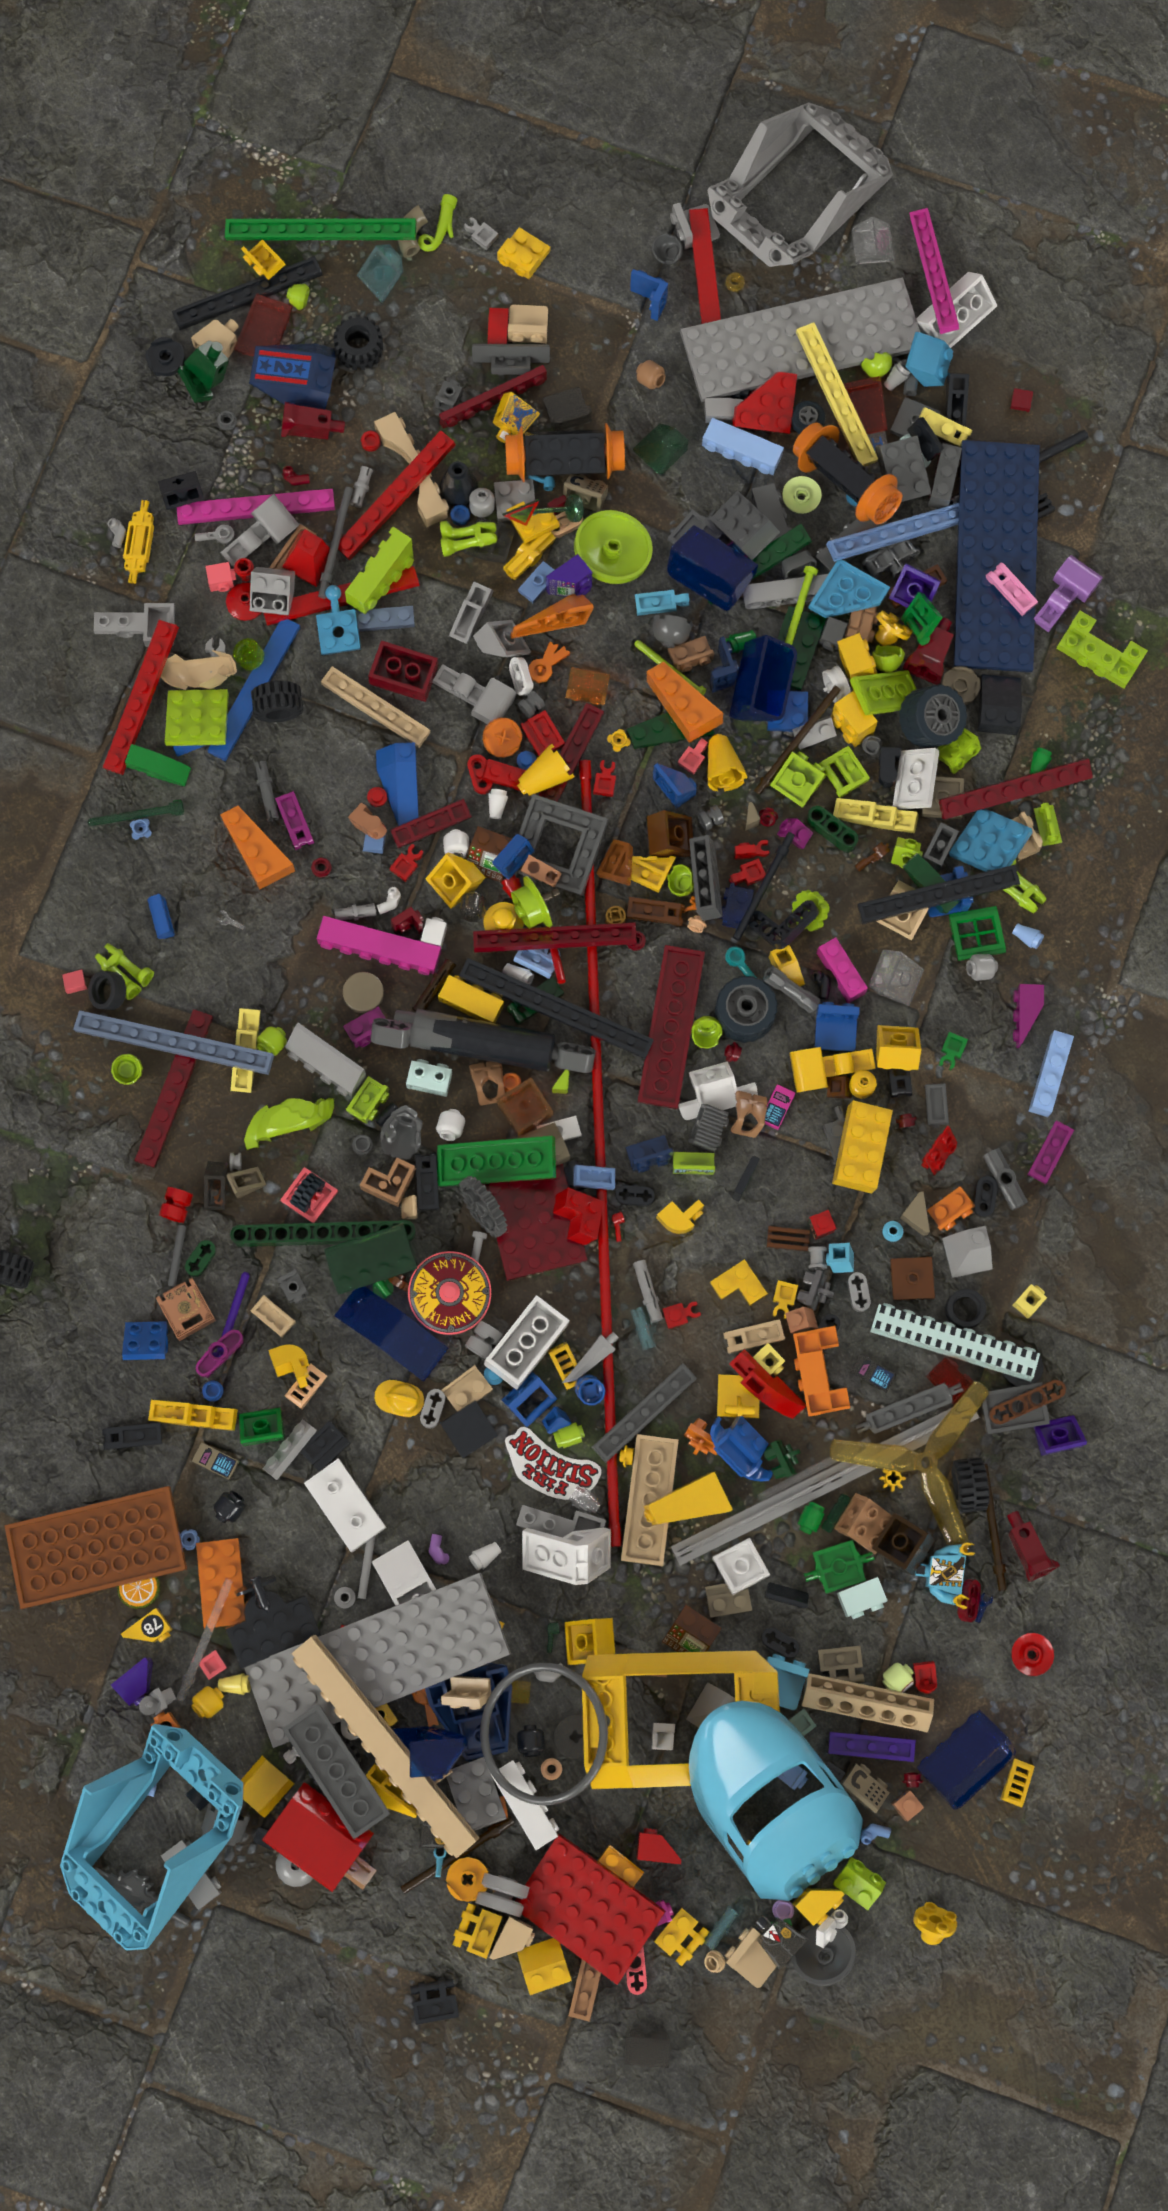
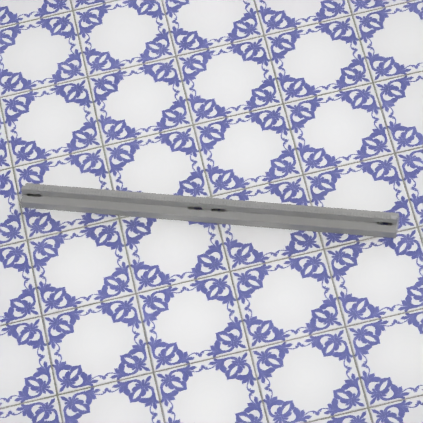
M968 1399L671 1546L679 1566L980 1418L976 1412V1407ZM689 1551H692V1552H690V1553H688V1554H686V1555L680 1557L681 1555H683V1554H685V1553H687V1552H689Z

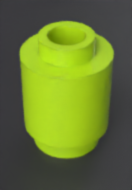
M576 1422L553 1432L558 1448H567L581 1443L582 1438L585 1437L582 1425L577 1426Z

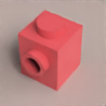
M229 562L206 566L211 592H225L234 587L233 581L237 580L234 568H230Z

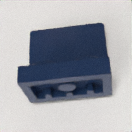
M724 636L720 637L718 653L723 666L716 667L711 672L710 688L712 693L735 686V680L738 678L737 671H739L736 659L733 660L731 657L732 648L730 642L725 641Z
M665 1135L625 1148L633 1172L638 1170V1173L648 1171L650 1166L656 1164L658 1167L669 1164V1160H672L674 1153L672 1148L669 1149Z

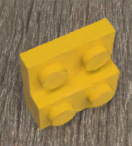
M519 227L513 236L507 238L498 250L497 260L503 266L512 268L517 275L530 279L551 251V247Z

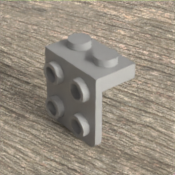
M677 203L673 204L670 218L672 224L676 226L678 239L682 241L684 249L692 247L693 241L688 214L691 209L683 211L681 204ZM703 204L691 208H708L712 241L718 239L720 233L709 205Z

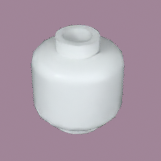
M458 829L447 833L443 839L444 853L449 852L464 859L468 855L470 848L468 835Z
M456 1109L442 1112L436 1127L440 1137L448 1141L461 1137L465 1118Z

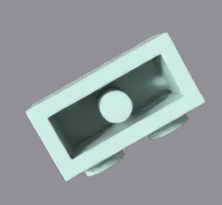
M422 1059L411 1061L406 1086L408 1089L447 1097L452 1069L440 1063L437 1066L430 1065L428 1061Z
M878 1577L837 1593L845 1616H851L852 1619L863 1616V1611L871 1608L872 1612L884 1607L883 1603L887 1602Z

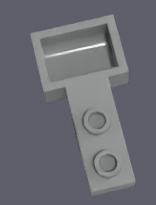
M275 494L271 495L251 512L257 521L220 552L232 568H234L237 560L246 558L269 537L278 544L299 526V523Z
M144 603V613L94 612V633L116 634L122 638H130L134 634H143V642L146 647H149L159 620L175 624L174 603Z
M443 664L433 679L435 685L473 705L474 708L471 716L486 724L493 719L504 718L517 696V693L511 687L495 678H491L487 686L483 687L476 683V680L465 673L460 674Z
M522 1505L516 1526L534 1529L563 1538L572 1531L603 1528L606 1520L579 1511L575 1512L573 1520H569Z

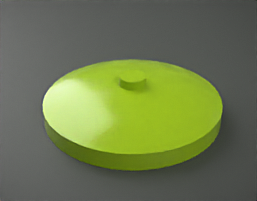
M605 510L588 516L580 524L575 535V555L578 554L590 568L592 577L605 583L623 584L637 579L647 569L652 557V541L646 528L631 515L620 511Z

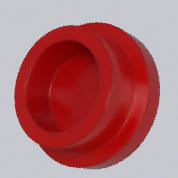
M374 787L369 790L367 800L370 805L381 807L387 801V793L380 787Z

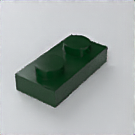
M186 365L180 366L178 373L194 403L211 400L214 396L211 390Z

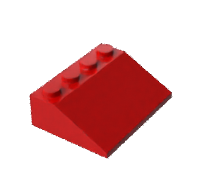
M304 1782L262 1841L333 1892L374 1833L368 1829L356 1839H353L329 1800Z

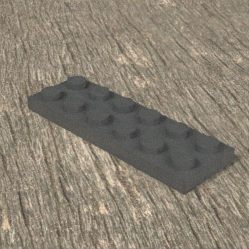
M319 1704L282 1729L353 1839H356L391 1814Z

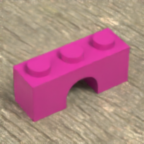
M835 937L818 947L816 954L826 970L830 969L838 982V989L846 1002L851 1003L865 995L868 987L837 938Z

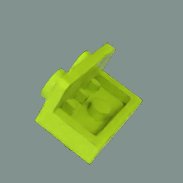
M368 1076L346 1108V1111L365 1124L369 1120L373 1121L379 1112L377 1110L381 1103L384 1104L390 1096L388 1093L389 1087L380 1084Z
M853 1857L849 1858L846 1866L833 1882L835 1887L866 1910H869L881 1895L886 1884L880 1875L873 1873L861 1861L855 1860Z

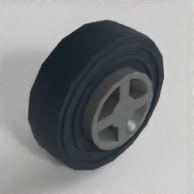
M803 401L793 408L791 425L798 434L813 423H820L824 426L825 412L818 403Z

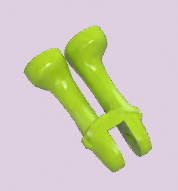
M440 521L441 547L444 557L466 548L483 547L497 542V535L494 534L496 532V524L494 522H477L468 527L452 528L448 521ZM474 535H475V537H473V538H468V539H464V540H456V539H460V538H464V537L474 536Z
M1016 859L1011 865H1016ZM1018 873L1019 887L1024 892L1021 893L1015 887L1003 889V891L1012 896L1020 907L1035 913L1038 907L1029 897L1031 896L1040 904L1046 901V897L1039 890V886L1033 885Z
M107 943L104 948L112 956L107 960L97 953L95 959L101 965L103 971L117 972L122 975L126 984L125 998L131 1000L141 992L142 988L129 979L117 966L120 964L143 987L150 983L154 976V971L148 967L138 968L124 955L122 949H117Z

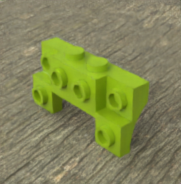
M1080 610L1056 649L1075 659L1080 666L1090 668L1097 676L1105 677L1125 689L1148 650L1130 641L1123 653L1089 633L1097 620Z

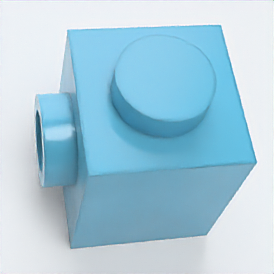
M850 1243L829 1244L826 1262L827 1266L831 1267L833 1273L854 1272V1252Z

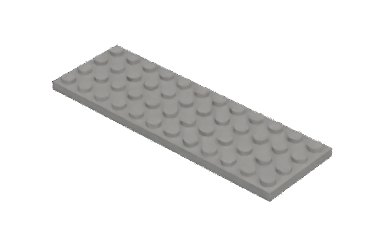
M903 277L681 329L680 334L701 402H704L705 398H721L738 394L740 391L748 389L750 391L755 390L776 372L797 374V380L815 376L796 334V329L813 322L821 335L836 370L861 365L865 358L872 360L875 356L874 353L882 354L888 352L892 357L908 354L915 332H920Z
M481 1573L318 1637L374 1708L511 1654ZM302 1644L271 1655L269 1658L244 1668L246 1674L249 1675L248 1680L273 1748L290 1742L282 1729L317 1704L321 1706L332 1725L345 1720L344 1718L340 1719L334 1712L335 1707L332 1703L323 1699L320 1694V1688L317 1685H313L307 1678V1672L303 1668H299L293 1661L294 1656L291 1653Z

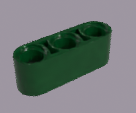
M816 805L810 808L807 823L812 829L845 853L852 852L855 849L858 835L854 830L823 807ZM818 814L822 819L814 820L812 815ZM834 826L837 828V832H830L827 827ZM850 838L853 844H846L843 839Z

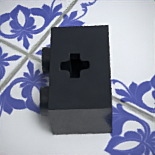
M196 471L158 481L166 510L204 500Z

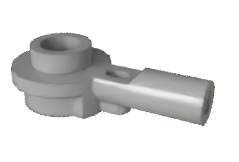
M220 525L214 532L195 534L196 542L216 540L218 543L228 544L234 538V530L229 525Z

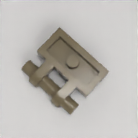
M860 1646L817 1650L820 1672L828 1671L829 1678L854 1683L864 1682L863 1674L855 1675V1668L863 1667ZM836 1670H848L847 1676L836 1677Z

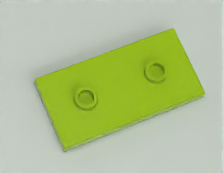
M908 670L855 676L850 679V683L865 715L900 711L905 697L916 690Z

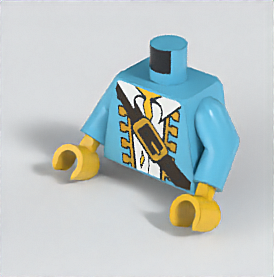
M968 1542L962 1545H947L936 1550L934 1555L929 1557L928 1565L920 1564L915 1571V1576L927 1577L926 1587L929 1588L930 1593L939 1601L957 1605L962 1609L967 1607L961 1605V1601L963 1599L969 1600L968 1597L962 1595L966 1555L972 1556L975 1554L968 1552V1546L974 1545Z

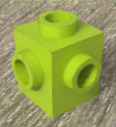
M898 837L891 863L903 868L902 866L916 853L922 857L923 851H920L921 843L914 839Z

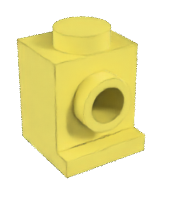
M1031 1284L1012 1306L1028 1319L1047 1297L1044 1295L1043 1289ZM1028 1297L1032 1298L1033 1304H1029L1026 1299Z
M769 1343L753 1356L770 1375L773 1374L776 1377L784 1369L782 1364H784L785 1360ZM767 1359H771L773 1361L772 1366L766 1365Z

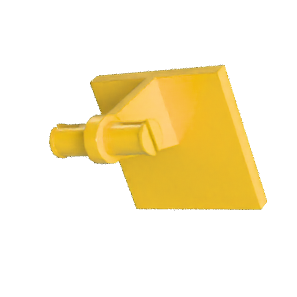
M718 1374L717 1417L743 1416L744 1418H759L760 1400L740 1383L743 1380L740 1375Z

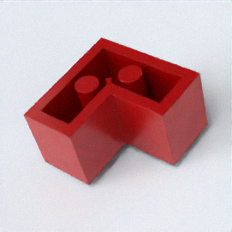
M569 1187L556 1194L553 1213L570 1220L567 1239L582 1245H587L597 1239L604 1201Z

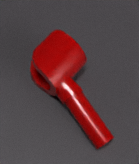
M619 1212L612 1216L616 1232V1242H622L619 1224L625 1222L622 1212Z

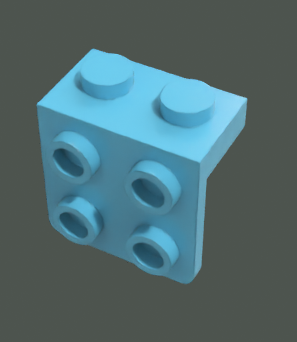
M773 1654L772 1657L768 1656L766 1661L778 1671L779 1706L795 1710L798 1706L805 1678L808 1677L810 1669L805 1668V1663L796 1660L793 1661V1664L785 1662V1657Z

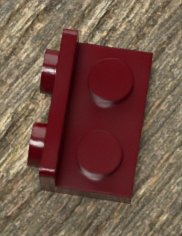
M410 907L391 919V927L397 935L399 933L405 934L414 925L420 934L423 932L424 919L418 910L414 911Z

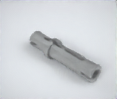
M646 1260L634 1262L633 1266L644 1298L642 1302L647 1308L650 1323L661 1321L663 1317L658 1304L659 1298L656 1297Z

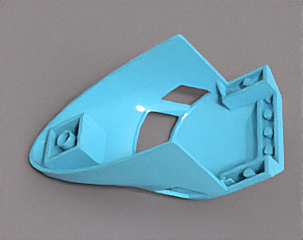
M737 1701L718 1707L704 1719L694 1737L689 1755V1776L693 1796L704 1821L761 1899L790 1901L792 1898H797L803 1893L805 1888L817 1883L822 1875L834 1870L839 1862L851 1857L855 1853V1850L859 1847L863 1825L861 1814L830 1769L800 1731L784 1715L762 1703ZM804 1764L824 1785V1788L810 1793L786 1809L766 1825L749 1845H746L733 1821V1815L745 1801L771 1780L795 1766ZM727 1833L744 1857L743 1862L729 1844Z

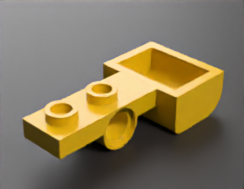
M821 1047L789 1053L796 1093L827 1088L826 1077L854 1073L860 1070L876 1069L872 1049L826 1057L822 1056Z

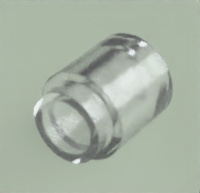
M577 1486L569 1498L573 1506L589 1515L591 1512L595 1514L601 1505L598 1501L600 1497L584 1487L580 1488Z

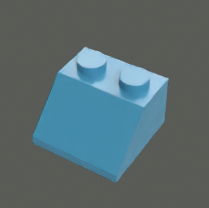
M915 332L905 367L924 387L944 386L950 361L953 357V350L943 340Z

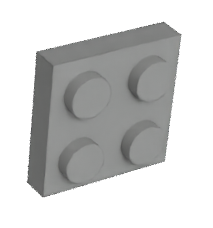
M532 479L525 480V483L522 480L494 482L498 522L511 521L509 518L504 517V515H507V509L523 501L526 506L535 503ZM534 505L531 506V507H529L528 510L530 511V513H531V511H532Z

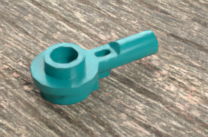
M731 947L726 951L725 960L730 966L739 967L746 977L753 976L757 978L744 962L745 953L741 948Z

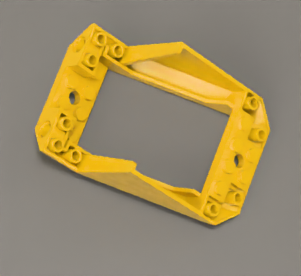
M757 1651L588 1655L582 1677L595 1690L603 1705L605 1715L610 1718L606 1754L599 1772L590 1783L591 1788L691 1786L689 1763L629 1765L626 1676L734 1673L735 1702H758L780 1712L778 1671ZM582 1689L584 1767L586 1773H588L598 1749L599 1724L592 1702Z

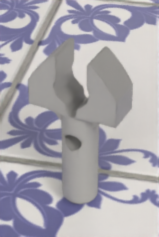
M211 638L206 643L205 651L210 653L211 657H219V655L212 651L214 650V640ZM220 639L219 647L216 651L226 653V646Z

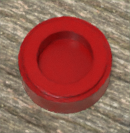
M367 431L362 435L361 445L363 449L373 452L380 447L381 441L378 433Z

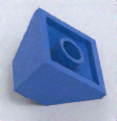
M658 763L654 765L653 780L676 809L696 796L697 785L691 777L688 778L684 773Z

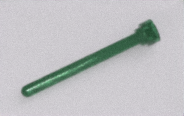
M182 799L173 800L167 806L90 818L87 823L89 826H97L168 813L180 816L184 815Z

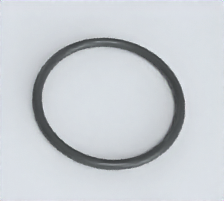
M541 1662L525 1665L503 1678L488 1698L480 1726L481 1748L490 1773L497 1783L510 1795L534 1805L546 1806L563 1803L585 1790L601 1768L608 1743V1726L605 1711L595 1690L575 1671L554 1663ZM540 1671L558 1673L577 1683L592 1702L599 1724L598 1749L588 1773L573 1788L554 1796L530 1795L513 1786L498 1769L489 1743L490 1718L499 1696L516 1679L526 1674Z

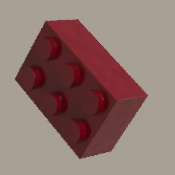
M381 640L368 675L369 684L426 702L439 667L438 658Z

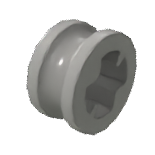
M230 1153V1171H234V1169L241 1171V1153L237 1155Z

